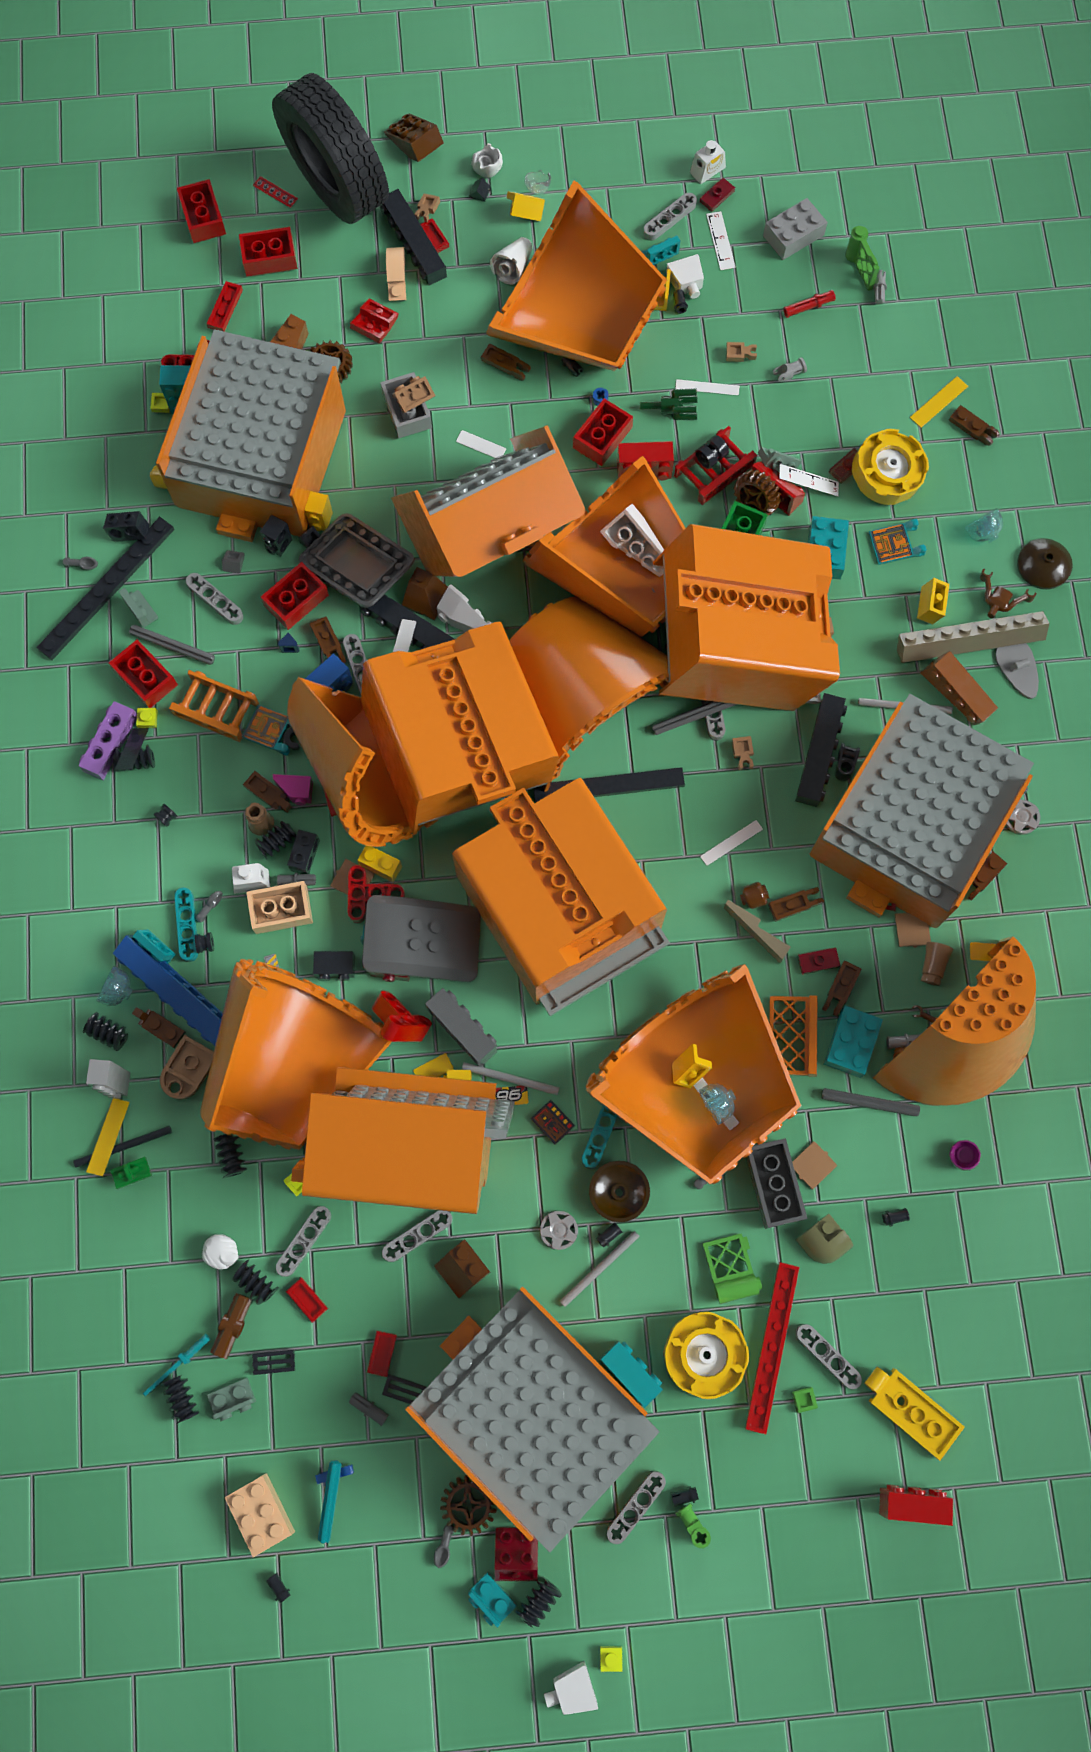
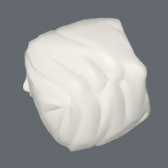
M488 143L482 150L473 154L471 165L480 176L491 178L502 167V154L498 148H493Z
M215 1234L205 1241L202 1259L207 1265L223 1270L238 1260L239 1255L236 1243L230 1237L223 1234Z

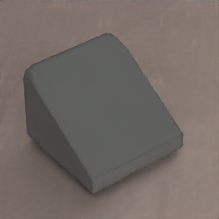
M227 550L222 559L223 571L239 574L242 570L245 553Z

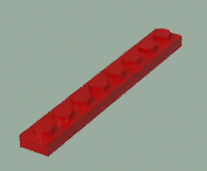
M778 1262L745 1425L746 1430L767 1434L800 1268L798 1266Z

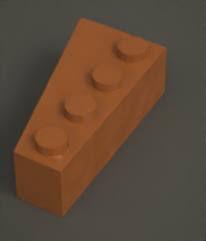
M290 314L270 342L302 350L309 334L306 321Z
M950 651L934 659L920 672L974 725L984 722L998 709L996 704Z

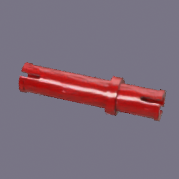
M833 290L822 294H814L811 298L785 306L783 312L785 317L789 318L798 313L815 307L820 308L823 304L835 301L836 296Z

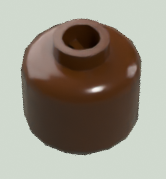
M760 882L744 886L742 888L743 894L740 895L743 906L747 905L750 909L766 905L767 899L770 898L765 884L762 885Z

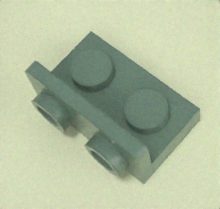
M761 447L758 451L764 465L780 471V464L795 469L801 464L800 459L771 448Z
M125 588L118 591L143 628L158 619L157 614L139 590L134 593H128Z
M248 1378L207 1395L214 1413L212 1415L213 1420L219 1418L220 1422L232 1417L231 1412L238 1409L240 1413L251 1409V1404L256 1402Z

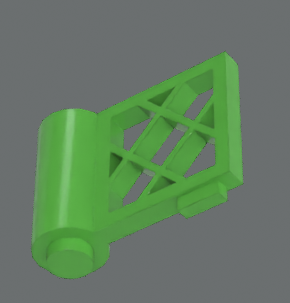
M856 226L851 231L845 257L848 261L855 263L869 291L873 289L879 266L867 243L868 230L863 226Z
M741 1233L702 1244L719 1304L759 1294L762 1284L760 1278L755 1277L747 1253V1250L750 1249L747 1236L743 1237ZM739 1239L741 1249L736 1254L727 1247L730 1241ZM716 1245L723 1249L718 1259L710 1255L708 1247ZM725 1251L736 1257L731 1267L720 1261ZM737 1259L746 1263L747 1271L739 1272L733 1269ZM718 1264L729 1269L726 1276L716 1277L715 1268Z

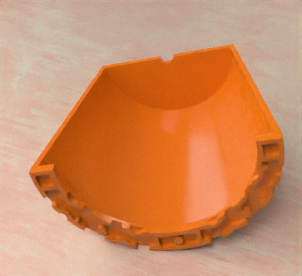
M574 180L552 220L551 228H548L540 246L501 310L503 313L497 311L488 326L486 334L490 337L615 371L617 368L620 370L626 357L631 352L635 341L640 336L643 327L648 322L651 313L657 306V297L661 298L665 292L666 287L664 285L667 279L582 186Z
M643 456L634 462L602 496L598 497L588 507L589 513L585 511L581 517L572 521L556 536L551 532L547 533L529 551L531 555L527 554L523 559L526 566L640 637L644 636L648 631L653 633L660 627L658 622L662 624L666 621L664 574L660 577L643 567L634 558L628 557L619 548L613 547L600 531L631 504L644 517L664 550L686 529Z
M576 596L566 598L555 604L550 603L540 613H534L529 617V621L509 640L559 756L551 781L560 776L564 766L563 763L570 757L567 752L570 748L574 751L584 741L582 738L584 734L588 733L590 735L599 725L648 692L657 690L658 687L656 685L659 684L663 688L669 683L668 655Z
M298 677L292 685L288 700V720L346 832L355 841L373 847L386 846L387 842L394 845L403 839L412 838L411 828L362 707L361 697L340 690L332 692L333 689L331 687ZM439 819L418 825L417 832L423 826L426 828L430 827Z
M1014 936L998 941L987 953L992 959L976 976L977 985L975 987L966 986L923 1033L879 1070L873 1077L876 1082L907 1100L932 1106L960 1105L983 1098L1004 1085L1015 1074L1029 1051L1034 1035L1036 1021V978L1027 952Z
M241 959L239 962H236L233 968L200 1115L205 1122L204 1126L210 1131L215 1132L219 1130L227 1135L236 1134L243 1139L247 1137L252 1138L259 1143L265 1141L272 1146L281 1145L288 1150L291 1148L300 1150L307 1141L311 1093L332 1095L335 1092L337 1067L368 1070L392 1041H388L380 1035L384 1024L374 1022L371 1019V1015L347 1000L343 999L341 1001L331 992H328L326 995L327 989L305 978L300 980L295 977L294 973L260 961L252 965L253 960Z
M745 964L733 967L729 973L725 970L717 976L711 977L702 983L704 988L692 989L686 992L677 1000L667 1005L668 1008L663 1010L661 1014L658 1012L620 1043L621 1047L616 1052L612 1050L599 1064V1073L597 1075L592 1073L587 1080L588 1083L585 1085L586 1091L590 1096L708 1184L719 1182L722 1179V1174L734 1169L738 1164L737 1161L752 1153V1146L754 1144L760 1145L764 1143L768 1138L767 1135L772 1131L779 1130L783 1125L782 1122L794 1117L797 1114V1109L801 1107L755 985ZM691 1044L697 1045L699 1058L711 1061L712 1069L702 1078L738 1120L739 1124L731 1130L727 1128L694 1086L687 1088L673 1082L672 1063Z

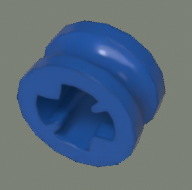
M597 388L594 390L593 403L598 406L603 400L602 397L598 399V395H603L608 400L609 394L606 389Z

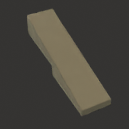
M727 900L724 909L781 963L790 946L759 928L758 925L761 919Z

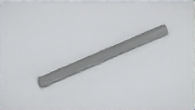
M859 698L858 705L896 709L899 704L898 701L867 698ZM931 705L946 714H952L953 707Z
M466 1062L462 1066V1070H471L472 1073L555 1095L558 1094L559 1087Z
M633 1231L560 1300L562 1305L566 1307L640 1236Z

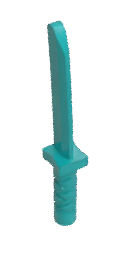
M204 1334L185 1353H180L178 1355L180 1360L150 1386L143 1395L147 1396L182 1363H190L193 1355L211 1340L210 1337Z

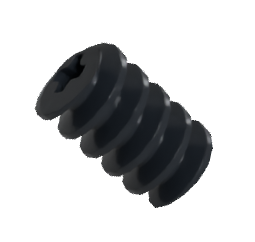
M146 745L145 750L141 747L134 763L138 770L141 769L142 765L145 769H148L149 765L155 768L154 753L149 745ZM116 748L113 754L114 769L122 754L119 748Z
M281 821V828L275 825V832L267 831L269 837L262 834V841L257 838L255 839L256 846L266 859V854L271 857L274 856L273 849L280 852L279 845L286 848L285 841L293 843L291 837L296 838L297 835L288 823L286 824Z
M95 1012L87 1020L83 1033H86L89 1037L93 1036V1039L100 1040L102 1044H107L108 1047H113L114 1050L119 1051L128 1039V1033L125 1034L126 1027L123 1026L118 1030V1023L111 1026V1019L104 1023L106 1017L101 1016L98 1019L99 1013Z
M223 1134L213 1139L214 1142H220L215 1146V1149L221 1150L217 1153V1157L223 1158L219 1161V1165L225 1166L221 1169V1173H226L223 1178L236 1176L247 1170L246 1167L240 1166L245 1160L238 1158L243 1155V1152L237 1151L242 1145L235 1144V1141L240 1139V1137L233 1136V1134Z
M248 1259L235 1272L232 1281L238 1282L240 1280L238 1286L240 1288L245 1287L244 1292L246 1294L252 1292L250 1298H257L256 1304L260 1305L269 1300L279 1287L271 1289L273 1282L265 1283L267 1276L265 1275L260 1278L261 1270L253 1272L256 1265L253 1264L248 1267Z
M181 1376L161 1384V1387H168L163 1394L171 1395L166 1402L174 1404L169 1408V1411H176L172 1416L173 1420L179 1419L176 1424L188 1420L199 1413V1410L192 1411V1408L197 1404L196 1402L189 1403V1400L194 1395L186 1394L191 1387L184 1386L188 1378H181Z
M544 1576V1583L537 1581L540 1589H531L534 1597L526 1596L529 1604L521 1603L524 1611H515L519 1618L532 1628L533 1626H540L538 1618L545 1619L546 1616L543 1611H551L549 1604H556L554 1596L558 1598L562 1596L560 1590Z

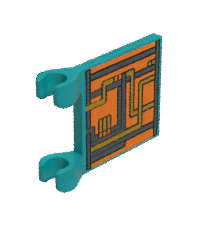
M917 519L869 531L878 565L925 555L926 546L923 544L912 548L907 531L917 530L919 525Z
M258 704L242 737L273 749L285 756H288L290 753L288 746L280 743L288 725H290L288 716Z

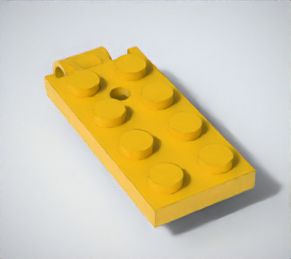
M876 1367L864 1383L876 1393L873 1399H869V1402L940 1461L965 1426L895 1368L891 1370L892 1374L889 1376L882 1369ZM899 1397L904 1398L903 1405L897 1403Z

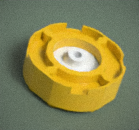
M885 429L868 436L855 454L852 463V474L860 491L872 501L884 505H895L910 499L923 484L929 469L928 458L920 442L912 435L908 437L898 433L899 430Z
M697 1312L679 1320L670 1331L663 1354L665 1367L672 1381L681 1390L702 1399H715L732 1392L741 1383L749 1362V1350L741 1330L731 1320L712 1312ZM705 1351L709 1353L707 1359H704L703 1353Z

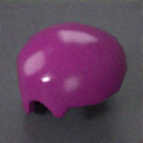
M969 1140L956 1142L951 1147L949 1154L955 1168L962 1171H970L976 1168L981 1157L977 1145Z

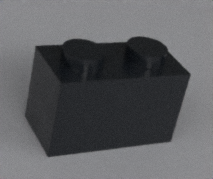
M314 951L313 975L319 981H329L330 978H338L339 981H349L350 978H355L354 952Z

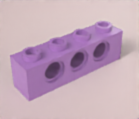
M115 701L107 708L103 722L99 723L96 735L89 741L86 753L79 760V767L83 772L104 781L113 764V754L116 748L121 749L137 720V714L134 709ZM119 721L117 726L112 727L113 723ZM106 738H111L109 742L103 743ZM97 754H102L99 759H95Z

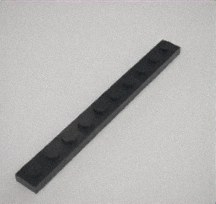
M159 516L149 527L146 539L137 540L46 636L37 646V649L50 660H53L175 530L174 527Z

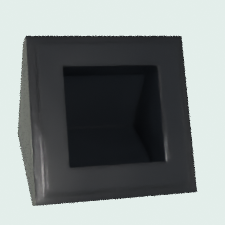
M482 177L475 181L469 197L485 202L491 186Z
M312 525L299 537V542L305 548H308L320 537V534Z

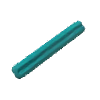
M338 1460L330 1461L318 1533V1541L322 1544L329 1543L331 1538L342 1466Z

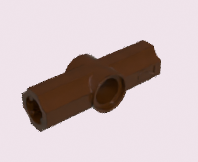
M239 1293L235 1294L228 1312L225 1313L219 1324V1333L210 1353L220 1358L228 1359L235 1340L238 1339L244 1328V1319L253 1299Z

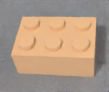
M304 881L246 892L251 925L256 934L313 923L308 888Z
M267 1473L225 1497L252 1557L257 1556L295 1532Z

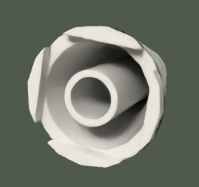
M521 237L493 255L490 260V267L493 274L495 275L496 273L500 277L499 280L501 282L513 285L520 280L533 250L530 240Z

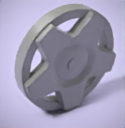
M1020 799L1008 819L1014 822V827L1007 821V828L1020 835L1033 832L1040 823L1039 809L1033 803ZM1025 826L1031 828V829H1029V830H1024V831H1023V828H1024Z
M554 1211L543 1219L540 1226V1234L547 1246L562 1250L575 1242L578 1235V1226L575 1219L569 1213ZM557 1214H562L567 1217L560 1219L557 1216ZM549 1218L550 1225L544 1227L545 1222ZM572 1224L575 1227V1234L570 1230ZM545 1237H551L552 1244H550ZM564 1240L570 1241L567 1245L561 1246Z

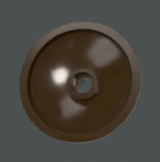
M1047 538L1035 539L1027 543L1020 551L1017 559L1018 570L1022 578L1031 586L1039 589H1054L1061 586L1067 581L1073 568L1072 558L1068 550L1059 542Z
M612 1161L601 1166L593 1175L589 1187V1196L594 1209L603 1218L612 1222H628L638 1217L645 1210L650 1198V1186L646 1175L636 1165L627 1161ZM616 1189L623 1191L622 1196L615 1194Z

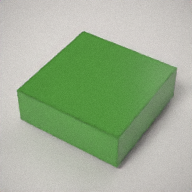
M813 1387L792 1391L797 1413L818 1408Z

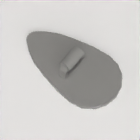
M1026 643L998 647L995 654L996 661L1008 681L1023 696L1029 699L1035 698L1038 692L1039 679L1035 659L1030 647Z

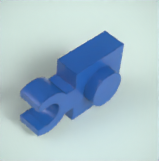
M353 1464L341 1467L340 1477L353 1474ZM328 1471L315 1475L317 1484L323 1483V1486H326Z

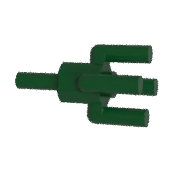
M697 388L674 389L672 396H661V402H640V409H661V414H672L674 420H697V406H683V403H698Z

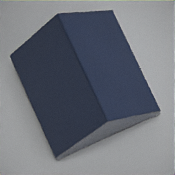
M289 632L278 642L282 653L300 652L297 642Z

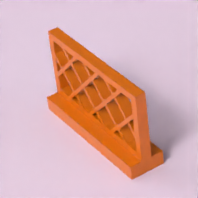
M770 996V1027L773 1034L774 1032L777 1034L775 1039L777 1040L780 1037L787 1045L780 1052L783 1054L790 1048L797 1055L789 1063L783 1058L787 1064L786 1068L789 1067L791 1069L788 1070L789 1075L817 1077V996ZM774 1001H783L788 1007L779 1014L774 1009ZM796 1002H805V1010L800 1014L792 1008ZM789 1009L797 1015L790 1024L782 1017ZM779 1018L787 1025L780 1033L774 1029V1023ZM799 1018L805 1024V1029L801 1033H798L792 1027ZM789 1028L797 1035L790 1043L781 1036ZM798 1038L805 1043V1048L800 1053L791 1046ZM800 1058L805 1063V1071H796L791 1064Z

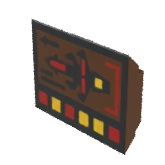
M552 1100L548 1101L530 1118L554 1145L575 1126Z

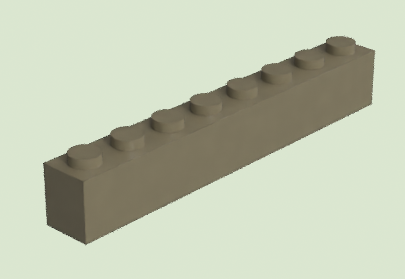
M1041 611L902 633L898 637L897 652L902 663L940 657L949 651L954 655L1046 640L1050 623L1044 612Z

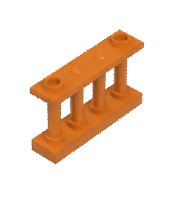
M189 670L188 675L192 683L182 703H171L169 709L172 714L240 742L242 733L239 725L249 705L258 706L259 702L256 695L249 691L242 692L210 679L200 671L193 672ZM199 684L210 687L199 709H196V711L189 709L188 706ZM216 691L226 694L216 716L212 718L206 716L205 712ZM233 697L242 700L243 702L233 722L229 725L223 723L222 719Z

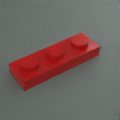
M225 281L207 321L208 328L225 332L242 294L243 288L241 285Z

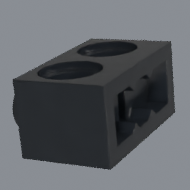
M140 511L109 513L106 515L103 529L113 542L146 539L149 523Z
M274 515L269 517L260 530L265 549L272 555L277 554L281 557L293 540L288 524Z
M298 830L287 864L290 871L310 874L320 842L317 834Z

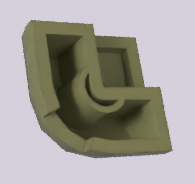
M830 1214L824 1216L796 1239L811 1259L822 1264L838 1260L854 1246L844 1229L840 1228Z

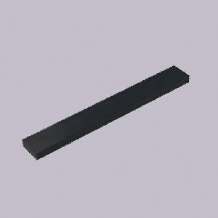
M682 767L583 779L594 797L685 787ZM574 780L551 782L548 791L545 792L542 786L533 788L535 803Z

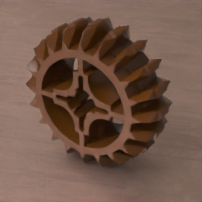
M323 340L321 345L316 343V348L311 347V352L340 358L341 365L337 372L339 382L342 384V379L347 380L348 375L351 374L353 363L348 348L345 349L344 344L339 345L338 341L332 343L331 340L325 343Z
M750 470L743 473L737 479L734 487L735 493L733 494L737 497V502L766 513L769 516L778 508L781 501L779 498L781 493L778 492L779 487L775 486L776 481H772L770 476H766L765 471L760 473L759 470Z
M468 1475L464 1476L465 1482H462L461 1478L457 1477L458 1485L451 1481L449 1486L452 1488V1491L445 1488L444 1493L448 1497H441V1501L447 1503V1505L440 1507L442 1511L447 1510V1513L443 1514L442 1518H450L446 1524L448 1527L452 1523L455 1524L453 1532H456L458 1527L462 1528L461 1535L464 1536L466 1529H469V1535L473 1536V1528H476L477 1533L480 1534L482 1532L480 1525L485 1529L489 1527L486 1519L493 1522L494 1518L489 1513L495 1514L497 1512V1509L491 1507V1505L495 1504L473 1481H469ZM471 1487L479 1490L485 1497V1500L475 1499L472 1496ZM464 1488V1499L457 1503H452L453 1495L458 1490ZM468 1496L470 1503L475 1504V1507L472 1506L470 1516L468 1508L462 1506L463 1503L466 1504ZM481 1507H486L483 1517L473 1522L474 1511ZM452 1510L464 1512L467 1523L460 1521Z

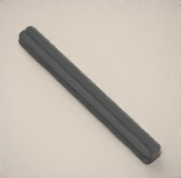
M131 625L130 635L208 665L214 663L215 656L213 654L137 625Z
M714 701L656 723L652 728L655 735H659L737 704Z
M824 1088L821 1094V1098L824 1100L916 1117L920 1114L919 1105Z

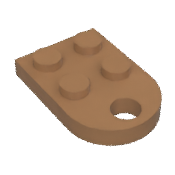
M184 1035L161 1072L160 1084L163 1091L168 1096L179 1100L193 1096L210 1071L214 1051ZM173 1083L180 1084L179 1092H171L170 1087Z

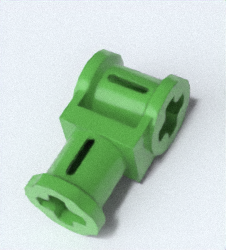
M689 1503L675 1514L683 1521L691 1535L693 1544L698 1548H705L710 1544V1533L702 1526L692 1510L693 1505ZM698 1532L701 1534L706 1533L704 1536L705 1541L702 1543L700 1540H695L697 1539L696 1534Z

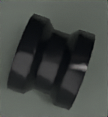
M166 804L161 806L160 811L153 814L166 827L170 825L172 819L178 817Z
M211 932L206 933V935L195 934V946L198 954L206 950L209 952L214 951V939Z

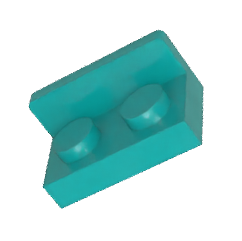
M678 236L667 238L664 242L653 245L642 253L653 265H656L679 254L681 240Z
M149 929L137 930L133 935L138 945L151 952V956L157 961H165L169 964L176 955Z
M488 1572L468 1592L470 1596L469 1602L474 1608L477 1609L479 1607L485 1613L483 1618L490 1626L494 1624L498 1628L501 1622L517 1606Z

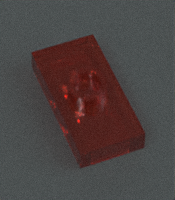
M855 447L829 469V473L841 484L852 475V463L858 451Z

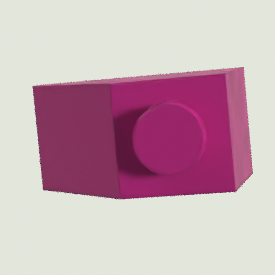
M273 774L275 784L292 803L304 806L306 803L311 804L313 791L311 776Z

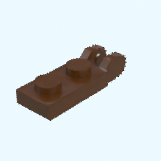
M488 344L480 357L481 361L509 375H513L514 378L524 381L526 376L516 367L525 372L531 370L530 365L520 360V358L492 344Z
M962 405L949 418L951 423L987 446L993 443L991 437L997 438L1000 434L995 427L989 426V424Z
M327 616L309 623L324 656L328 659L331 656L330 654L337 652L339 659L345 663L346 660L341 651V645Z
M994 851L986 858L972 883L977 889L969 895L968 898L971 901L1008 864Z
M819 888L802 890L769 902L768 907L774 921L777 922L824 903L823 898H818L811 902L807 898L817 894Z
M845 960L843 961L827 994L828 997L822 1010L826 1011L829 1008L833 998L839 1001L833 1011V1015L838 1016L862 970L861 968Z

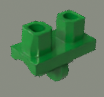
M146 1157L110 1170L116 1189L152 1176Z

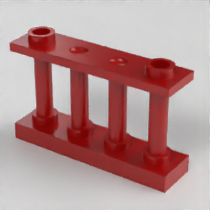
M730 426L724 430L720 429L716 435L726 442L728 448L739 458V461L736 464H730L725 458L718 460L726 469L723 474H717L712 468H704L697 460L695 452L684 461L680 460L675 466L674 477L678 478L681 474H684L699 490L698 502L701 505H704L756 463L757 454L753 450L748 454H744L729 439ZM697 463L712 479V482L709 485H704L689 468Z

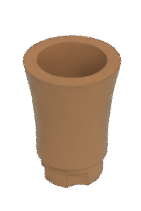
M251 803L246 808L245 816L252 833L261 836L262 834H268L267 831L273 829L274 818L266 811L264 806L259 803Z
M936 942L926 943L922 982L940 986L947 963L954 950L952 947Z

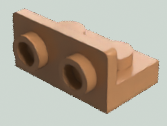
M417 376L410 380L411 384L405 387L402 384L394 389L395 393H393L392 397L393 399L396 398L403 413L435 397L425 376L421 379Z

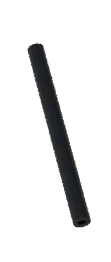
M169 1125L114 1145L111 1155L171 1134L172 1129ZM93 1153L73 1160L75 1168L90 1163Z

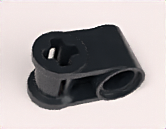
M841 743L835 768V776L838 780L847 781L850 779L859 757L860 747L853 748L846 746L845 743ZM841 768H846L849 772H843Z

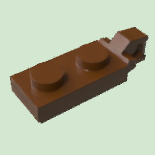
M254 771L243 783L247 790L271 808L277 810L280 807L286 813L292 809L291 804L286 801L287 796L284 792L258 772Z
M136 1007L132 1012L133 1015L141 1019L138 1024L174 1049L186 1033L149 1009L145 1013Z

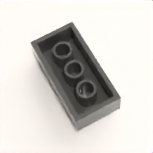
M442 988L425 1003L428 1012L477 1066L482 1067L497 1053V1041L491 1034L488 1033L486 1035L483 1032V1026L477 1019L472 1020L470 1018V1012L463 1004L461 1006L457 1004V998L450 990L446 992Z
M786 1138L752 1146L753 1151L746 1157L764 1228L768 1229L808 1219Z

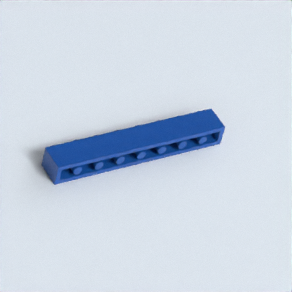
M126 935L113 952L117 957V961L127 966L131 970L132 975L145 982V986L149 990L156 992L162 1002L169 1004L175 1014L182 1016L187 1020V1024L191 1028L201 1033V1037L204 1040L211 1042L215 1046L223 1013L168 963L155 960L151 956V952L138 945L133 935Z

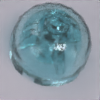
M996 508L984 514L978 520L976 519L965 528L975 541L984 542L988 540L990 543L999 537L997 534L1003 528V518L1000 511Z
M113 966L96 1001L107 1006H116L124 998L128 1000L133 990L130 988L131 980L129 975L122 969Z
M718 1083L699 1089L706 1108L710 1110L712 1118L718 1125L733 1115L736 1097L731 1089L727 1090Z

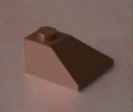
M416 567L408 582L402 605L435 621L438 616L437 606L448 586L430 572Z

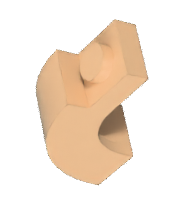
M404 247L386 248L389 301L406 300Z

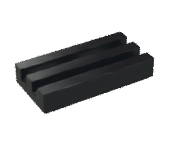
M294 1349L252 1354L253 1375L296 1371ZM290 1354V1359L258 1362V1357ZM291 1363V1367L258 1370V1366Z
M388 1374L382 1395L412 1404L414 1400L387 1392L388 1388L418 1397L420 1393L390 1384L391 1380L421 1389L422 1392L427 1386Z

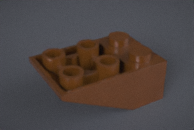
M410 113L405 114L397 123L391 124L389 129L384 132L402 152L417 162L444 144L436 124Z

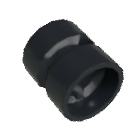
M718 435L713 436L706 444L701 445L695 450L697 460L706 469H710L718 463V460H722L729 454L726 442Z

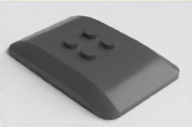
M345 513L340 515L299 556V562H303L319 579L362 607H371L412 567L415 558L412 553L353 515Z
M374 895L369 898L366 904L362 966L367 972L471 982L477 977L481 914L476 907L469 905Z

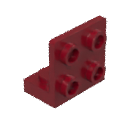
M496 1528L495 1581H538V1540L535 1537L530 1542L518 1528Z

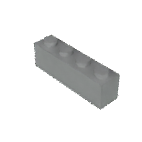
M90 1059L86 1084L92 1086V1090H97L98 1093H103L108 1098L120 1099L121 1096H127L131 1072L109 1060Z

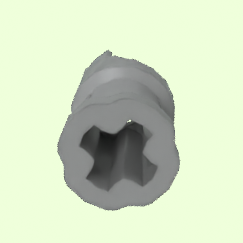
M801 357L798 361L776 367L773 370V374H781L778 377V381L783 382L801 372L806 373L807 366Z

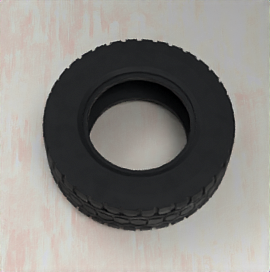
M314 73L306 74L273 98V115L287 149L299 170H301L303 176L309 182V185L339 219L348 224L356 223L388 199L389 186L386 180L387 177L371 140L345 100L324 78Z

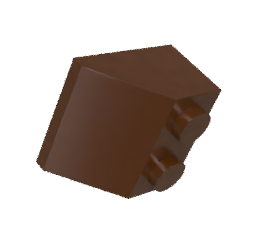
M465 1239L434 1265L458 1298H461L491 1273Z

